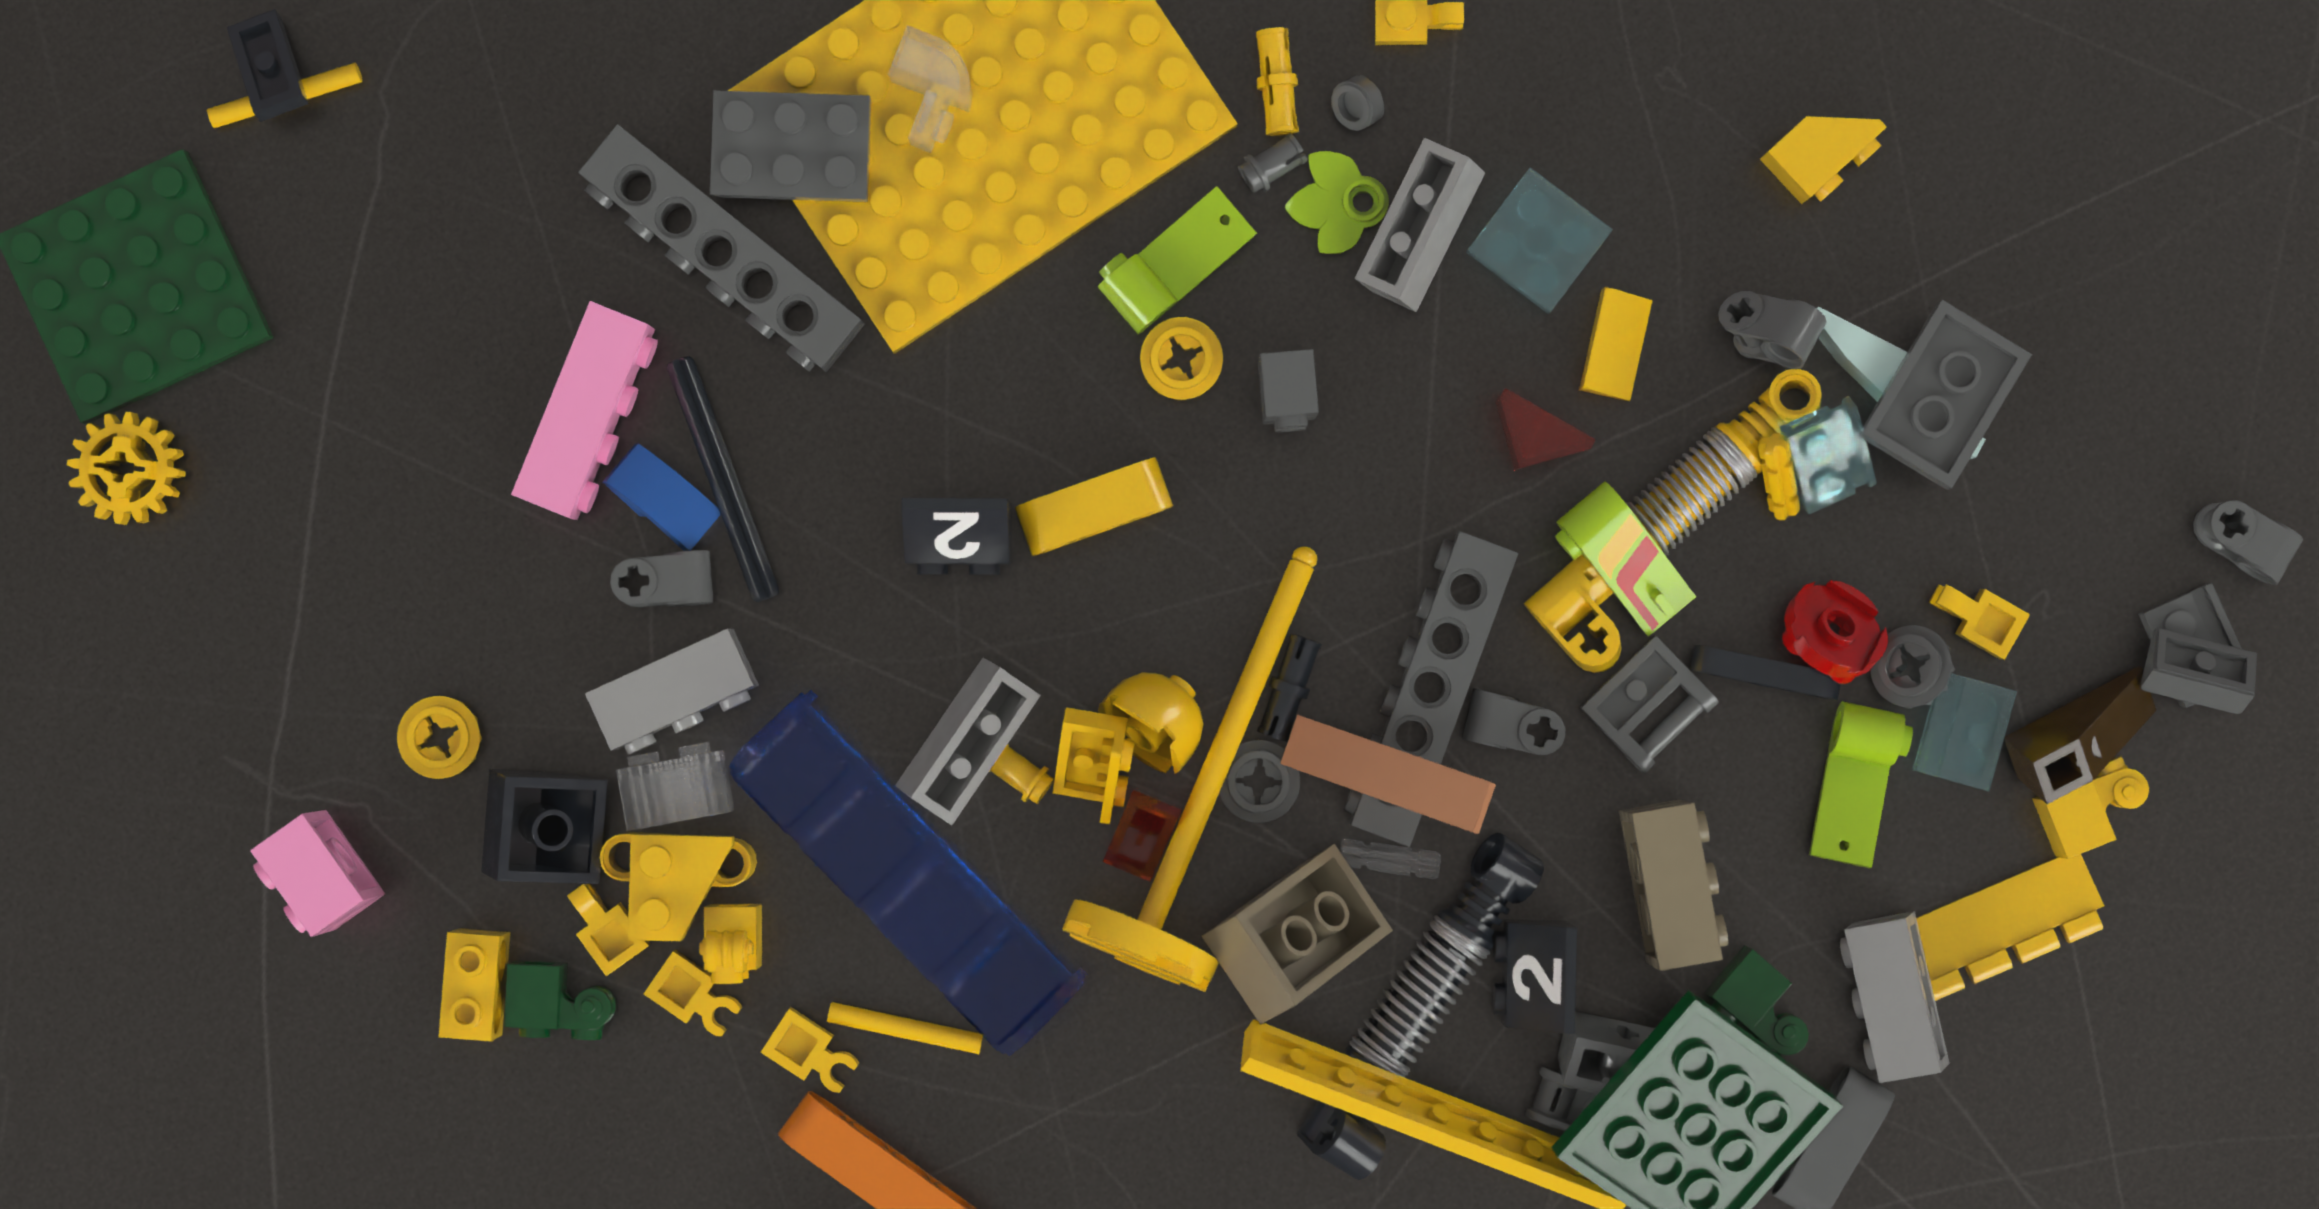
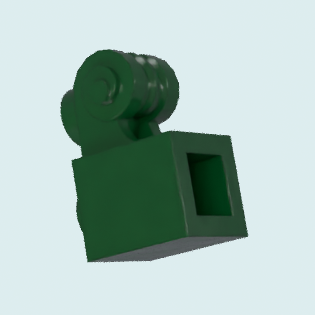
M1744 945L1704 991L1705 994L1715 1001L1712 1007L1735 1024L1740 1023L1755 1035L1754 1037L1779 1056L1796 1054L1808 1042L1809 1032L1803 1020L1790 1013L1782 1012L1774 1015V1004L1792 983L1756 951Z
M516 960L507 964L504 1027L519 1028L520 1037L547 1038L550 1037L551 1029H571V1039L601 1040L604 1024L609 1022L615 1014L616 999L609 989L600 985L591 986L580 992L576 999L572 998L567 992L568 962Z

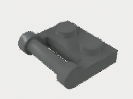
M1655 635L1579 708L1623 752L1627 759L1645 775L1656 764L1653 759L1703 710L1709 713L1719 701ZM1680 685L1689 696L1638 744L1629 734Z

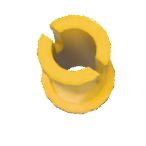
M1008 744L990 769L992 773L1022 793L1021 800L1024 802L1030 799L1035 804H1038L1054 782V778L1047 774L1049 768L1046 766L1042 769L1038 768L1010 748Z

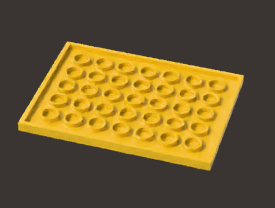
M864 0L728 90L869 95L871 97L868 202L792 201L894 354L1199 153L1238 125L1155 0Z

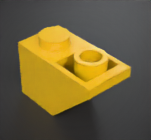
M1806 116L1763 155L1760 160L1801 204L1813 195L1821 202L1844 181L1838 175V172L1852 160L1859 167L1882 146L1875 138L1887 126L1880 119Z

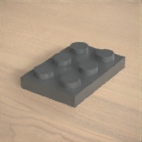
M714 91L710 195L723 198L868 202L871 97L869 95Z
M1944 300L1937 302L1857 436L1944 489H1952L2032 354Z

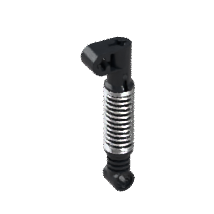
M1502 833L1491 835L1481 844L1471 863L1470 873L1476 880L1474 883L1466 881L1464 887L1468 889V892L1464 894L1460 891L1456 896L1461 900L1459 905L1452 902L1450 907L1440 909L1436 916H1434V920H1431L1430 926L1437 934L1424 931L1423 934L1427 941H1416L1420 951H1410L1414 960L1403 961L1407 970H1397V974L1401 979L1390 980L1394 989L1384 990L1387 1000H1377L1381 1009H1371L1374 1019H1364L1368 1028H1358V1033L1361 1037L1352 1036L1353 1040L1349 1041L1350 1044L1345 1049L1346 1055L1402 1077L1408 1075L1410 1068L1406 1066V1063L1409 1060L1413 1063L1417 1062L1416 1058L1412 1055L1415 1050L1423 1053V1049L1419 1046L1421 1041L1430 1043L1429 1038L1425 1036L1428 1031L1433 1034L1437 1033L1432 1025L1435 1021L1439 1024L1443 1023V1020L1438 1017L1440 1013L1450 1014L1445 1006L1448 1002L1456 1004V1000L1452 998L1455 992L1459 995L1463 994L1462 990L1458 987L1461 982L1469 985V981L1465 978L1467 973L1476 975L1475 970L1465 964L1467 959L1479 966L1482 965V961L1477 956L1487 959V955L1490 954L1494 947L1492 936L1496 931L1491 926L1493 923L1498 926L1501 925L1503 920L1498 916L1501 912L1505 915L1509 913L1510 909L1506 907L1508 901L1512 904L1523 902L1537 888L1544 872V863L1540 858ZM1321 1101L1316 1103L1296 1133L1315 1155L1357 1180L1365 1179L1374 1171L1382 1159L1386 1148L1384 1135L1370 1120Z

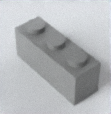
M1424 138L1355 279L1371 292L1417 312L1485 172L1468 156Z
M727 628L585 693L610 750H619L625 747L627 754L630 755L657 743L653 734L672 725L676 734L703 722L704 719L700 712L719 704L722 712H725L751 700L748 690L759 686L734 629Z
M982 658L895 786L914 801L950 825H953L1041 695L1001 667Z
M1915 911L1853 922L1844 929L1846 937L1840 939V948L1846 968H1853L1857 988L1852 989V1001L1857 1018H1865L1869 1039H1864L1863 1046L1868 1068L1870 1070L1876 1069L1879 1083L1941 1073L1949 1065V1059Z

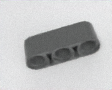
M1845 1067L1829 1089V1092L1835 1095L1843 1107L1776 1181L1772 1189V1195L1794 1209H1831L1886 1118L1895 1098L1893 1091L1853 1067Z

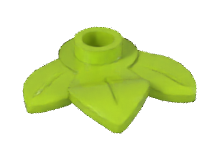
M1331 151L1314 152L1308 156V162L1315 183L1307 185L1294 194L1286 203L1285 209L1300 225L1311 229H1320L1318 233V250L1320 253H1343L1357 244L1364 228L1372 227L1384 218L1389 206L1388 193L1381 182L1375 178L1362 176L1357 165L1350 157ZM1358 194L1368 195L1373 203L1371 209L1365 212L1358 211L1353 205L1354 197Z

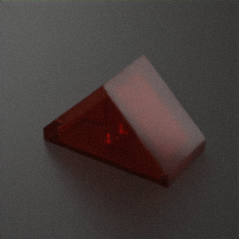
M1506 388L1500 392L1495 401L1514 471L1586 452L1592 448L1596 440Z
M1133 788L1103 862L1150 882L1182 810L1181 807Z

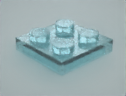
M1530 167L1466 252L1549 314L1613 229Z

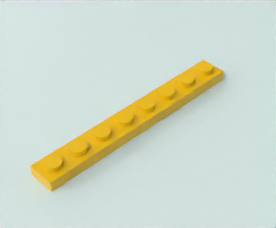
M1253 1019L1244 1032L1240 1071L1596 1208L1624 1209L1626 1207V1204L1557 1158L1551 1147L1559 1137L1266 1023L1260 1025L1258 1020Z

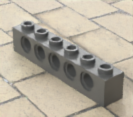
M618 124L578 172L590 182L584 189L588 195L607 210L615 202L630 214L624 223L647 242L656 235L666 243L670 249L664 256L689 275L696 267L706 275L710 281L704 287L728 307L734 300H737L751 313L745 321L768 339L776 332L788 341L791 346L785 353L810 372L815 365H818L827 372L865 325L860 318ZM637 176L649 177L651 180V191L648 196L640 201L629 200L626 194L628 183ZM678 208L689 209L692 215L689 228L682 233H670L666 226L668 215ZM718 240L730 242L732 246L730 260L721 266L710 265L706 258L709 246ZM759 272L770 274L773 280L770 293L760 299L749 297L746 290L749 278ZM801 304L810 306L813 311L811 325L803 331L790 330L786 321L790 309Z
M1461 531L1455 534L1453 541L1444 538L1434 563V568L1442 570L1435 590L1426 587L1416 612L1417 617L1424 619L1417 639L1411 636L1407 637L1398 661V665L1406 668L1399 687L1390 684L1381 706L1380 714L1388 716L1381 736L1372 733L1369 740L1441 765L1519 553ZM1459 575H1467L1477 584V597L1469 605L1457 603L1451 595V583ZM1443 623L1454 626L1460 635V643L1457 649L1449 654L1439 652L1434 647L1432 641L1434 630ZM1424 672L1436 674L1442 683L1440 696L1435 701L1429 703L1421 701L1414 691L1417 677ZM1406 721L1417 722L1424 731L1423 743L1413 751L1403 750L1396 740L1397 729ZM1352 789L1344 807L1345 812L1352 814L1349 820L1350 825L1408 847L1411 846L1422 814Z

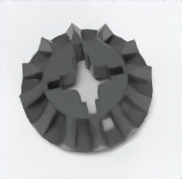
M1909 625L1888 633V644L1885 653L1870 669L1876 690L1890 703L1908 709L1922 705H1932L1933 700L1940 693L1948 690L1947 683L1951 673L1955 670L1950 654L1951 648L1936 632L1926 627ZM1904 650L1919 661L1927 659L1925 661L1926 664L1919 669L1921 684L1909 675L1899 676L1902 674L1901 671L1908 667L1906 661L1908 657Z
M1253 740L1239 745L1219 793L1224 805L1236 817L1252 823H1266L1280 818L1294 805L1300 790L1299 770L1280 764L1285 751L1284 748L1265 740ZM1261 758L1265 775L1273 777L1274 780H1282L1281 785L1264 788L1263 796H1260V804H1255L1252 787L1236 782V778L1253 775L1254 768L1257 767V760Z

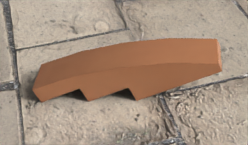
M1300 715L1296 717L1280 763L1476 834L1480 832L1496 786L1495 783Z

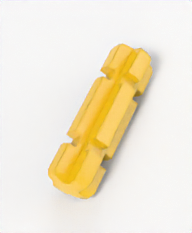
M1773 433L1771 437L1761 438L1758 443L1760 459H1762L1761 467L1766 493H1768L1769 510L1774 512L1776 519L1786 520L1788 516L1797 515L1800 510L1799 497L1796 495L1797 486L1793 462L1790 461V444L1784 440L1782 434Z

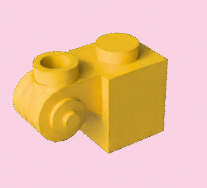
M2116 756L2093 781L2059 799L2046 804L2040 797L2033 798L2055 856L2069 859L2117 840L2105 812L2108 804L2127 809L2138 808L2148 798L2149 786L2143 774L2137 770L2129 769L2125 765L2123 757Z
M709 904L704 907V939L700 943L699 952L700 955H703L704 970H708L711 973V983H743V979L749 978V970H757L762 966V904Z

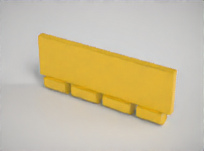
M2079 854L2069 859L2054 858L1917 917L1935 1001L1965 989L1963 979L1958 970L1961 967H1965L1973 984L2013 968L2006 948L2012 946L2021 964L2060 948L2059 940L2052 928L2059 926L2069 944L2102 930L2103 925L2096 910L2104 907V904L2082 855Z

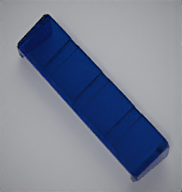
M812 690L805 695L801 692L738 751L728 765L734 781L785 833L789 834L800 845L801 850L827 877L872 919L873 924L927 980L933 982L939 988L945 998L979 1033L984 1034L983 1037L995 1050L1011 1056L1029 1042L1085 985L1082 980L1088 974L1082 968L1071 974L812 707L818 696Z

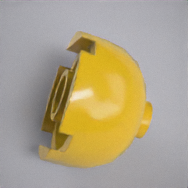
M1147 672L1134 675L1121 681L1099 704L1098 713L1128 718L1125 735L1128 737L1126 738L1127 740L1135 741L1133 756L1160 772L1166 773L1173 766L1174 774L1178 773L1192 757L1200 743L1203 719L1199 706L1193 699L1196 695L1195 691L1184 679L1176 675H1172L1170 678L1162 674Z

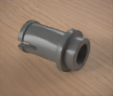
M1289 133L1284 139L1254 157L1250 154L1244 156L1245 162L1238 166V170L1245 184L1253 193L1260 189L1266 192L1270 190L1271 182L1300 164L1306 163L1307 157L1304 153L1300 154L1304 151L1297 139Z

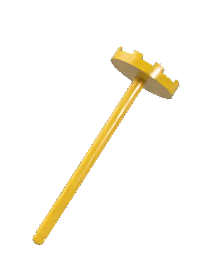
M1301 546L1295 549L1292 554V560L1288 563L1138 919L1136 920L1090 902L1074 900L1062 928L1063 931L1070 933V937L1114 955V959L1178 985L1183 983L1206 992L1219 964L1218 960L1207 952L1161 929L1314 571L1313 567L1317 564V554L1312 548Z

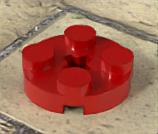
M1829 580L1825 586H1813L1815 582L1806 584L1786 608L1784 617L1786 631L1782 636L1783 644L1789 652L1800 656L1814 669L1829 675L1835 682L1841 684L1850 683L1855 677L1866 674L1886 651L1888 644L1886 627L1880 632L1879 624L1875 620L1879 611L1866 595L1846 583ZM1832 622L1840 627V635L1836 634L1829 627Z

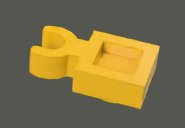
M677 950L671 953L644 992L645 996L684 1023H688L695 1012L702 1016V1022L707 1031L720 1037L725 1034L727 1029L716 1022L714 1017L715 1010L718 1007H726L731 1012L738 1014L743 1008L739 1001L732 996H715L711 993L710 990L714 986L711 983V974Z
M792 1007L788 1009L761 1051L762 1054L803 1081L812 1069L820 1073L823 1085L836 1093H840L845 1085L832 1076L831 1070L833 1065L843 1063L853 1070L859 1065V1061L851 1053L845 1051L833 1053L826 1047L834 1035Z

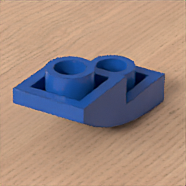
M639 443L634 444L603 481L640 517H647L683 551H691L721 515L719 508Z

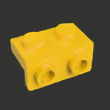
M1066 707L1053 794L1103 802L1100 823L1110 824L1113 806L1124 807L1129 777L1119 775V770L1130 772L1135 741L1125 739L1128 718Z

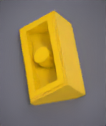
M1604 287L1601 290L1579 391L1624 401L1631 400L1652 300L1609 287Z

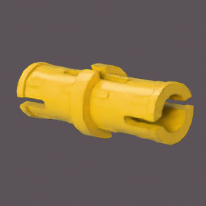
M1284 27L1258 30L1255 34L1259 50L1261 76L1256 81L1257 90L1262 91L1266 135L1282 136L1289 133L1299 132V126L1297 125L1294 87L1298 86L1297 74L1292 73L1290 62L1288 28L1284 29Z

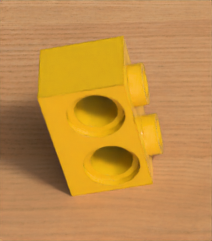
M464 928L447 932L438 1037L492 1041L502 1036L511 932Z

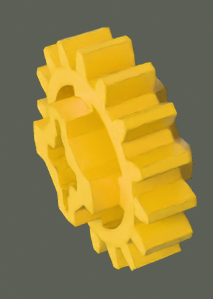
M125 412L122 424L116 415L110 413L104 415L105 428L92 423L87 424L85 427L91 437L88 442L74 439L72 443L76 449L81 451L80 459L67 460V466L79 469V476L70 480L69 486L84 488L85 490L78 503L86 507L97 503L94 517L106 520L113 513L115 524L121 525L128 524L131 513L136 522H149V508L156 513L164 514L167 508L162 501L165 495L179 497L180 492L171 485L173 478H183L186 475L185 471L174 468L173 461L184 456L183 450L172 449L167 446L175 435L167 430L156 434L158 420L146 417L139 426V416L133 412ZM142 438L151 445L158 462H154L145 452V442L142 441ZM113 439L112 446L102 455L98 456L102 447ZM129 462L134 463V466L145 468V471H134L124 475L120 474L119 471L110 470L108 467L110 465L119 466ZM95 475H99L108 486L107 496L100 489ZM152 481H155L152 489L140 498L141 490Z

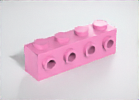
M592 301L589 302L511 495L574 520H578L581 511L588 513L591 510L599 490V485L593 483L601 463L604 465L609 464L618 444L619 437L613 435L620 415L627 417L630 414L637 398L638 388L632 385L640 367L647 369L655 354L658 340L652 338L655 331L653 327Z

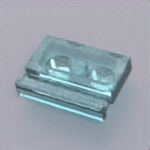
M1849 396L1843 398V404L1830 410L1828 406H1825L1780 426L1784 440L1790 444V461L1793 462L1800 503L1808 514L1856 494L1855 488L1867 483L1870 487L1877 484L1866 440L1857 436L1862 429L1859 411Z
M1951 673L1947 683L1948 690L1940 693L1930 706L1913 771L1989 791L2017 691Z

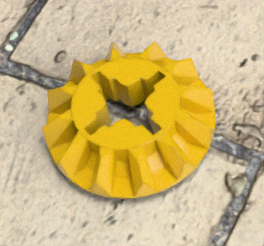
M1176 317L1159 323L1149 332L1141 348L1140 363L1145 379L1158 394L1176 400H1185L1201 396L1216 383L1222 369L1223 353L1217 336L1207 325L1196 319ZM1173 338L1176 344L1180 345L1184 351L1191 349L1195 351L1199 348L1203 350L1197 353L1196 357L1190 361L1191 374L1193 376L1190 380L1187 374H1183L1179 367L1167 368L1163 371L1161 369L1173 357L1171 350L1173 346L1170 342Z
M432 696L413 704L403 715L397 731L398 748L405 763L416 773L433 779H444L461 774L476 759V754L482 740L477 717L463 702L446 696ZM430 717L433 723H437L441 729L458 726L459 730L453 732L454 735L447 740L450 747L448 751L451 757L440 746L421 748V745L427 743V739L433 735Z

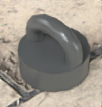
M1356 75L1339 83L1333 90L1331 96L1333 112L1339 122L1348 129L1356 131L1365 129L1383 117L1385 107L1380 90L1366 76Z

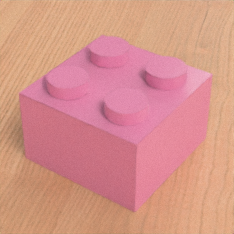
M327 810L299 815L250 850L258 861L253 864V867L260 880L270 890L277 888L288 904L284 907V912L289 921L299 932L307 931L311 937L336 930L385 895L383 889Z

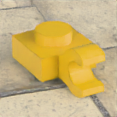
M1375 0V45H1427V29H1463V2H1444L1427 5V0Z
M1938 584L1928 602L1936 608L1962 620L1955 633L1956 635L2002 660L2006 659L2030 616L2027 612L1987 589H1980L1973 600L1949 585L1942 586Z
M583 883L567 895L573 906L588 924L576 935L605 976H608L651 944L648 940H628V911L621 902L607 910L592 884Z

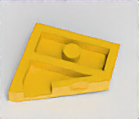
M631 834L628 940L682 941L695 919V914L702 901L705 900L727 854L730 853L734 845V836Z

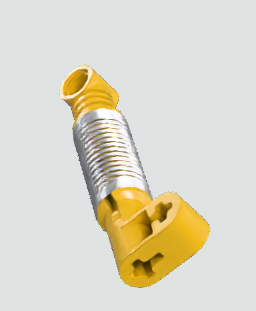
M1790 369L1780 373L1773 380L1771 386L1758 397L1760 405L1752 402L1748 406L1750 413L1743 410L1738 414L1740 422L1733 419L1729 423H1718L1714 428H1711V431L1707 432V435H1703L1705 444L1702 441H1696L1699 450L1689 447L1692 456L1682 453L1685 462L1676 459L1677 469L1674 466H1669L1670 475L1667 472H1662L1663 481L1660 478H1655L1654 482L1657 487L1653 484H1648L1647 488L1650 493L1641 490L1640 494L1643 499L1634 496L1635 506L1627 502L1628 507L1665 555H1669L1668 548L1676 549L1675 542L1683 543L1682 536H1690L1689 530L1696 531V524H1704L1703 518H1711L1710 512H1718L1717 506H1725L1724 499L1732 500L1731 493L1738 494V487L1745 488L1749 481H1753V478H1756L1762 472V459H1760L1758 443L1761 438L1771 437L1773 433H1780L1784 436V440L1787 441L1785 433L1793 436L1798 430L1812 424L1818 416L1822 397L1820 384L1817 379L1809 372L1801 369ZM1789 389H1800L1809 397V403L1801 410L1794 411L1783 406L1780 397ZM1580 555L1577 559H1573L1523 604L1575 664L1583 670L1593 673L1604 672L1613 667L1618 661L1622 650L1619 631L1611 619L1599 607L1601 603L1613 594V591L1593 565L1583 555ZM1591 612L1596 618L1587 625L1589 633L1595 638L1603 634L1606 636L1603 640L1606 650L1601 654L1594 649L1587 654L1583 652L1586 649V643L1580 632L1569 642L1563 638Z

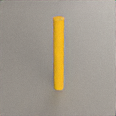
M355 62L301 80L307 99L361 83L362 76ZM248 96L207 109V114L213 128L255 116Z
M831 1002L827 1022L974 1054L980 1053L984 1035Z

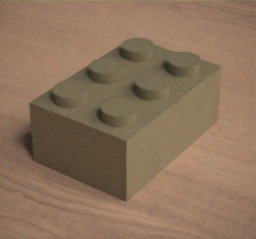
M1680 799L1619 810L1646 963L1659 971L1723 960L1721 947L1728 946V934L1723 915H1716L1713 908L1711 895L1719 893V885L1713 862L1706 863L1702 843L1709 842V828L1704 811H1697L1695 803Z
M1333 844L1299 864L1201 937L1261 1025L1296 1006L1393 930L1341 852Z

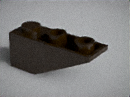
M2138 666L2003 737L2018 779L2046 804L2093 781L2157 711L2151 692L2141 689L2143 669Z

